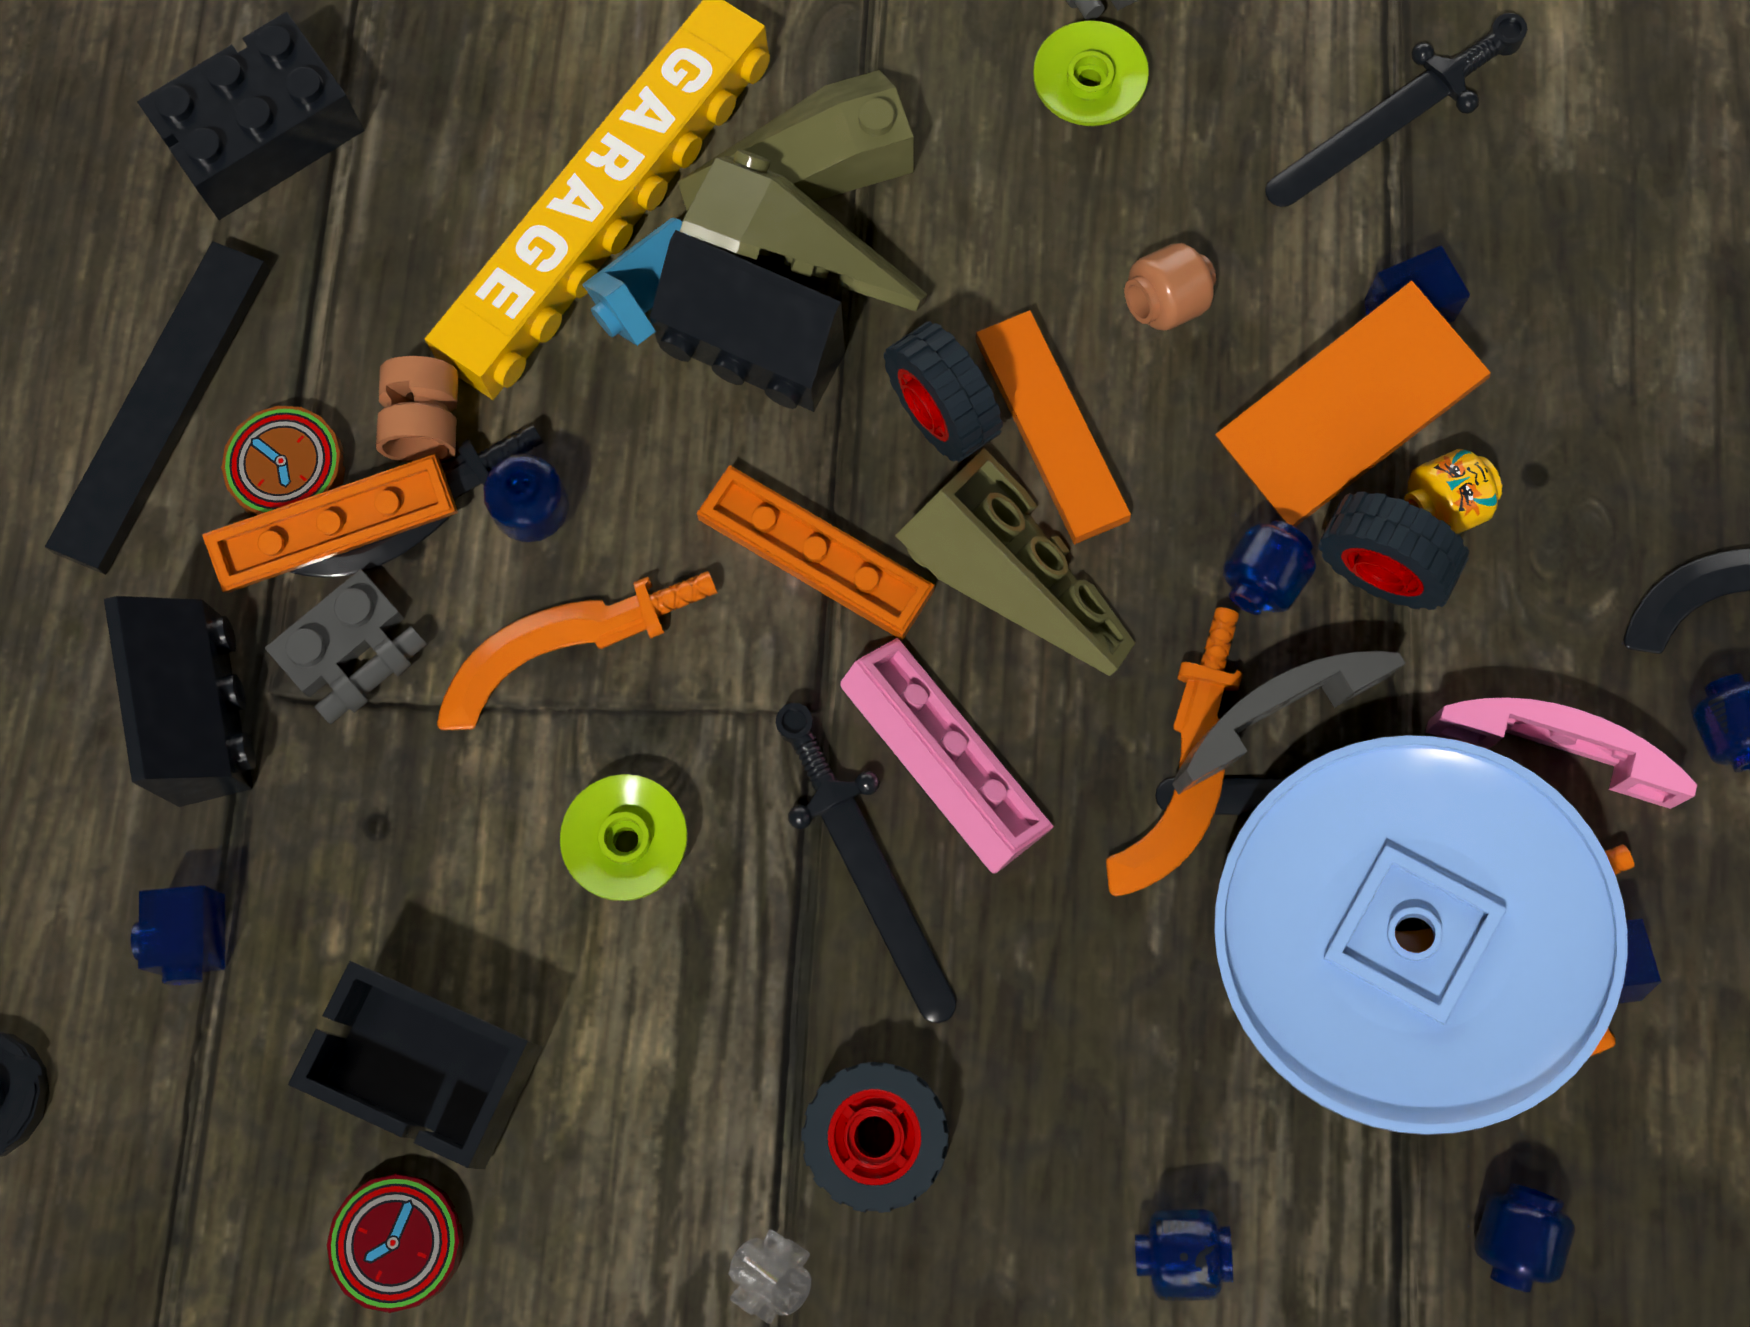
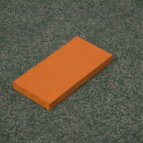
M1410 281L1215 435L1290 530H1292L1490 378L1491 372L1415 283Z

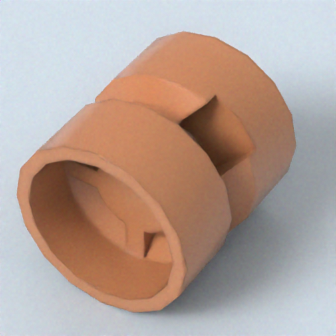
M402 356L386 360L380 366L379 403L384 407L378 413L376 450L380 454L392 460L406 463L433 454L439 457L440 462L455 456L457 418L451 412L457 408L459 371L453 365L431 357Z

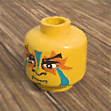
M1456 449L1416 467L1408 480V493L1405 495L1404 500L1415 507L1423 508L1432 513V516L1443 520L1451 527L1450 529L1453 532L1459 534L1489 521L1493 517L1498 507V500L1502 495V483L1496 468L1488 459L1477 456L1468 450Z

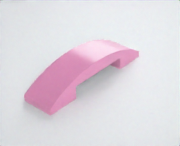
M1483 698L1446 705L1428 721L1425 731L1435 736L1466 742L1486 749L1491 748L1504 738L1506 732L1612 765L1614 770L1609 790L1669 809L1693 798L1697 788V784L1679 765L1643 738L1602 717L1556 703L1521 698Z

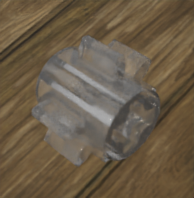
M774 1230L768 1231L765 1240L755 1238L745 1242L733 1256L728 1273L732 1281L739 1286L731 1295V1301L748 1314H755L768 1324L773 1322L776 1314L786 1316L794 1313L806 1301L811 1289L812 1278L809 1272L802 1267L809 1259L810 1253Z

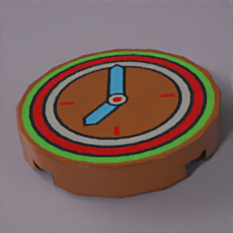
M278 405L254 413L237 426L225 445L221 469L227 490L247 513L256 516L340 487L343 484L345 467L343 466L344 451L341 440L321 416L302 407Z

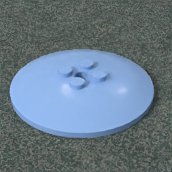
M1406 735L1362 741L1331 751L1307 763L1288 776L1264 798L1240 830L1228 854L1220 878L1215 907L1216 953L1222 981L1233 1011L1258 1052L1287 1082L1320 1106L1361 1124L1397 1133L1434 1135L1476 1130L1508 1120L1534 1107L1555 1093L1572 1078L1592 1055L1608 1029L1624 984L1628 955L1624 903L1616 875L1592 829L1577 810L1555 788L1534 772L1491 750L1458 740L1434 736ZM1406 918L1422 919L1431 927L1434 941L1429 949L1420 953H1413L1403 949L1398 944L1395 937V928L1398 923Z

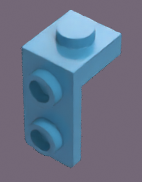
M670 218L582 284L596 304L591 308L592 314L610 337L613 338L619 334L638 346L656 332L644 313L653 307L670 239L675 230L680 231L682 221L680 219Z

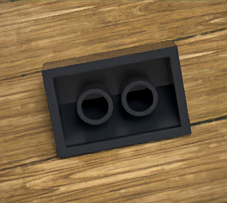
M675 230L669 242L650 315L652 326L656 331L655 337L660 348L668 355L680 361L689 362L693 358L711 366L716 375L729 383L743 385L745 381L765 390V394L772 401L783 407L795 409L799 405L815 412L845 354L841 302Z
M114 596L104 599L132 783L178 807L251 790L252 784L249 770L256 767V754L250 736L246 732H242L239 711L246 708V696L240 678L237 674L232 673L229 653L236 651V638L229 619L226 616H221L202 599Z

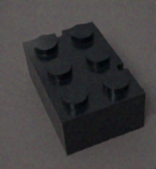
M287 11L243 37L242 39L247 46L243 50L237 52L231 44L137 101L218 220L226 217L365 131L347 95Z
M349 961L322 1016L352 1028L347 1038L315 1029L288 1085L399 1137L415 1139L414 1144L466 1168L485 1169L542 1047L385 975Z

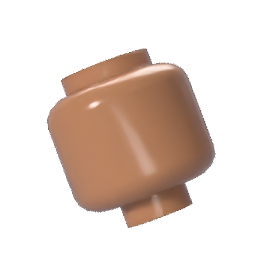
M1184 243L1170 244L1140 258L1131 266L1128 281L1124 288L1127 306L1132 315L1142 324H1148L1156 330H1171L1201 316L1210 308L1214 296L1216 274L1210 260L1206 256L1199 254L1194 248Z

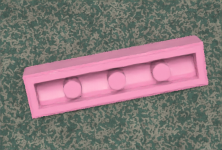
M899 638L890 641L854 662L841 681L840 686L989 871L997 873L1054 827Z

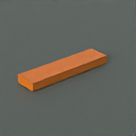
M1029 310L976 332V343L1074 545L1129 522L1131 513L1031 311Z
M433 454L204 533L202 536L222 592L230 593L457 514L458 511L439 457Z
M731 465L728 466L697 512L699 521L902 641L934 593L935 585Z

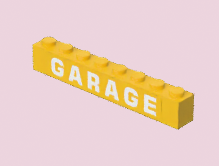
M724 0L701 1L425 337V341L435 359L443 360L453 365L459 371L458 377L491 400H494L504 387L509 388L518 381L525 369L526 359L540 342L545 343L555 335L560 327L563 313L575 298L580 299L588 293L582 284L598 273L600 267L611 254L616 255L625 248L631 238L633 226L646 210L652 211L661 203L667 192L668 183L681 167L687 168L695 161L701 150L704 138L715 125L721 126L728 120L734 110L737 97L749 83L755 84L761 79L770 61L765 25Z

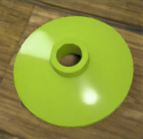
M1102 21L1074 22L1053 32L1039 48L1033 69L1035 89L1043 104L1059 118L1084 126L1105 125L1128 115L1141 101L1149 76L1148 62L1139 43L1123 29ZM1083 80H1092L1095 81L1098 85L1085 86L1080 82H1082Z
M622 774L609 776L586 787L576 796L567 809L560 831L562 858L572 877L590 893L613 901L637 900L661 889L678 871L687 848V824L675 798L660 784L638 775ZM625 831H633L638 835L637 846L629 852H621L616 847L618 836Z

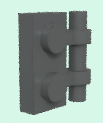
M360 569L268 644L265 649L297 687L309 698L326 683L330 685L333 691L314 707L329 724H332L349 709L355 713L369 701L366 695L392 673L398 677L412 665L408 660L427 644L411 626L393 641L387 637L386 634L404 618ZM372 647L377 654L348 677L343 669L368 648Z

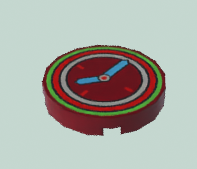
M394 1174L369 1180L349 1194L332 1219L327 1240L330 1271L343 1293L364 1308L392 1313L418 1307L443 1291L459 1267L464 1244L462 1224H459L458 1214L454 1210L455 1206L447 1193L427 1179Z

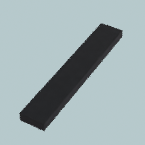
M212 241L47 541L45 548L53 554L104 575L107 574L270 271L263 260Z

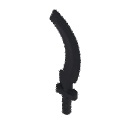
M532 422L496 442L494 445L482 450L480 454L477 453L469 439L456 446L461 455L441 465L454 502L456 498L480 484H483L487 491L490 487V494L498 480L497 477H491L490 473L500 469L506 463L517 459L512 455L521 456L520 454H525L534 447L544 443ZM500 483V484L498 485V487L496 488V490H498L499 488H501L500 486L502 485V483ZM449 516L290 571V573L325 578L352 575L360 569L363 572L373 569L399 557L416 546L440 527Z
M1750 548L1708 555L1685 564L1665 576L1644 597L1633 614L1624 639L1625 647L1631 650L1661 654L1679 624L1692 611L1718 597L1750 591Z

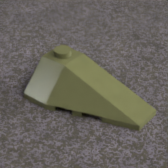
M880 70L825 85L677 182L686 211L688 212L715 158L723 156L735 157L737 149L770 160L769 171L784 176L813 201H818L914 173V137L896 87Z
M737 149L735 157L723 156L715 158L683 219L680 232L734 253L757 260L758 255L772 257L774 252L784 256L782 262L789 266L792 272L808 277L812 275L827 278L830 271L840 275L838 284L848 290L912 311H918L925 303L926 292L788 179L769 171L770 160L754 153Z
M983 448L895 536L906 546L912 559L919 565L928 568L940 581L1097 670L1111 676L1118 670L1135 645L1134 640L1096 587L1086 580H1077L1068 568L1065 558L1070 552L1059 536L1051 537L1048 540L1030 515L1038 506L1028 492Z

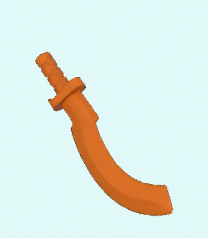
M709 571L701 573L699 576L691 577L686 581H682V583L679 582L671 585L669 588L656 591L652 595L649 594V590L653 586L647 576L633 582L636 592L635 596L610 606L605 605L603 600L567 603L533 613L502 628L472 652L452 679L439 710L438 728L441 730L474 729L483 707L499 683L516 668L537 656L557 649L585 643H595L598 649H603L647 630L650 639L664 634L659 616L718 593Z
M1223 607L1215 609L1214 620H1212L1209 630L1210 636L1207 638L1205 645L1206 651L1203 653L1200 665L1191 662H1182L1180 665L1177 679L1185 682L1186 686L1173 725L1174 730L1181 733L1179 769L1200 739L1220 720L1217 714L1224 690L1237 691L1241 683L1243 674L1240 671L1236 670L1234 674L1224 672L1227 663L1226 657L1229 655L1232 644L1230 642L1234 637L1235 625L1239 619V613L1232 609ZM1225 769L1179 795L1174 790L1172 799L1156 826L1140 841L1106 859L1108 887L1111 895L1117 897L1130 894L1154 884L1179 867L1194 851L1207 831L1215 813L1222 790Z

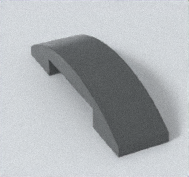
M1353 652L1318 659L1274 677L1234 705L1200 739L1181 765L1172 785L1179 795L1228 768L1247 752L1237 733L1322 687L1330 702L1336 708L1386 680L1406 664L1404 659L1398 652Z

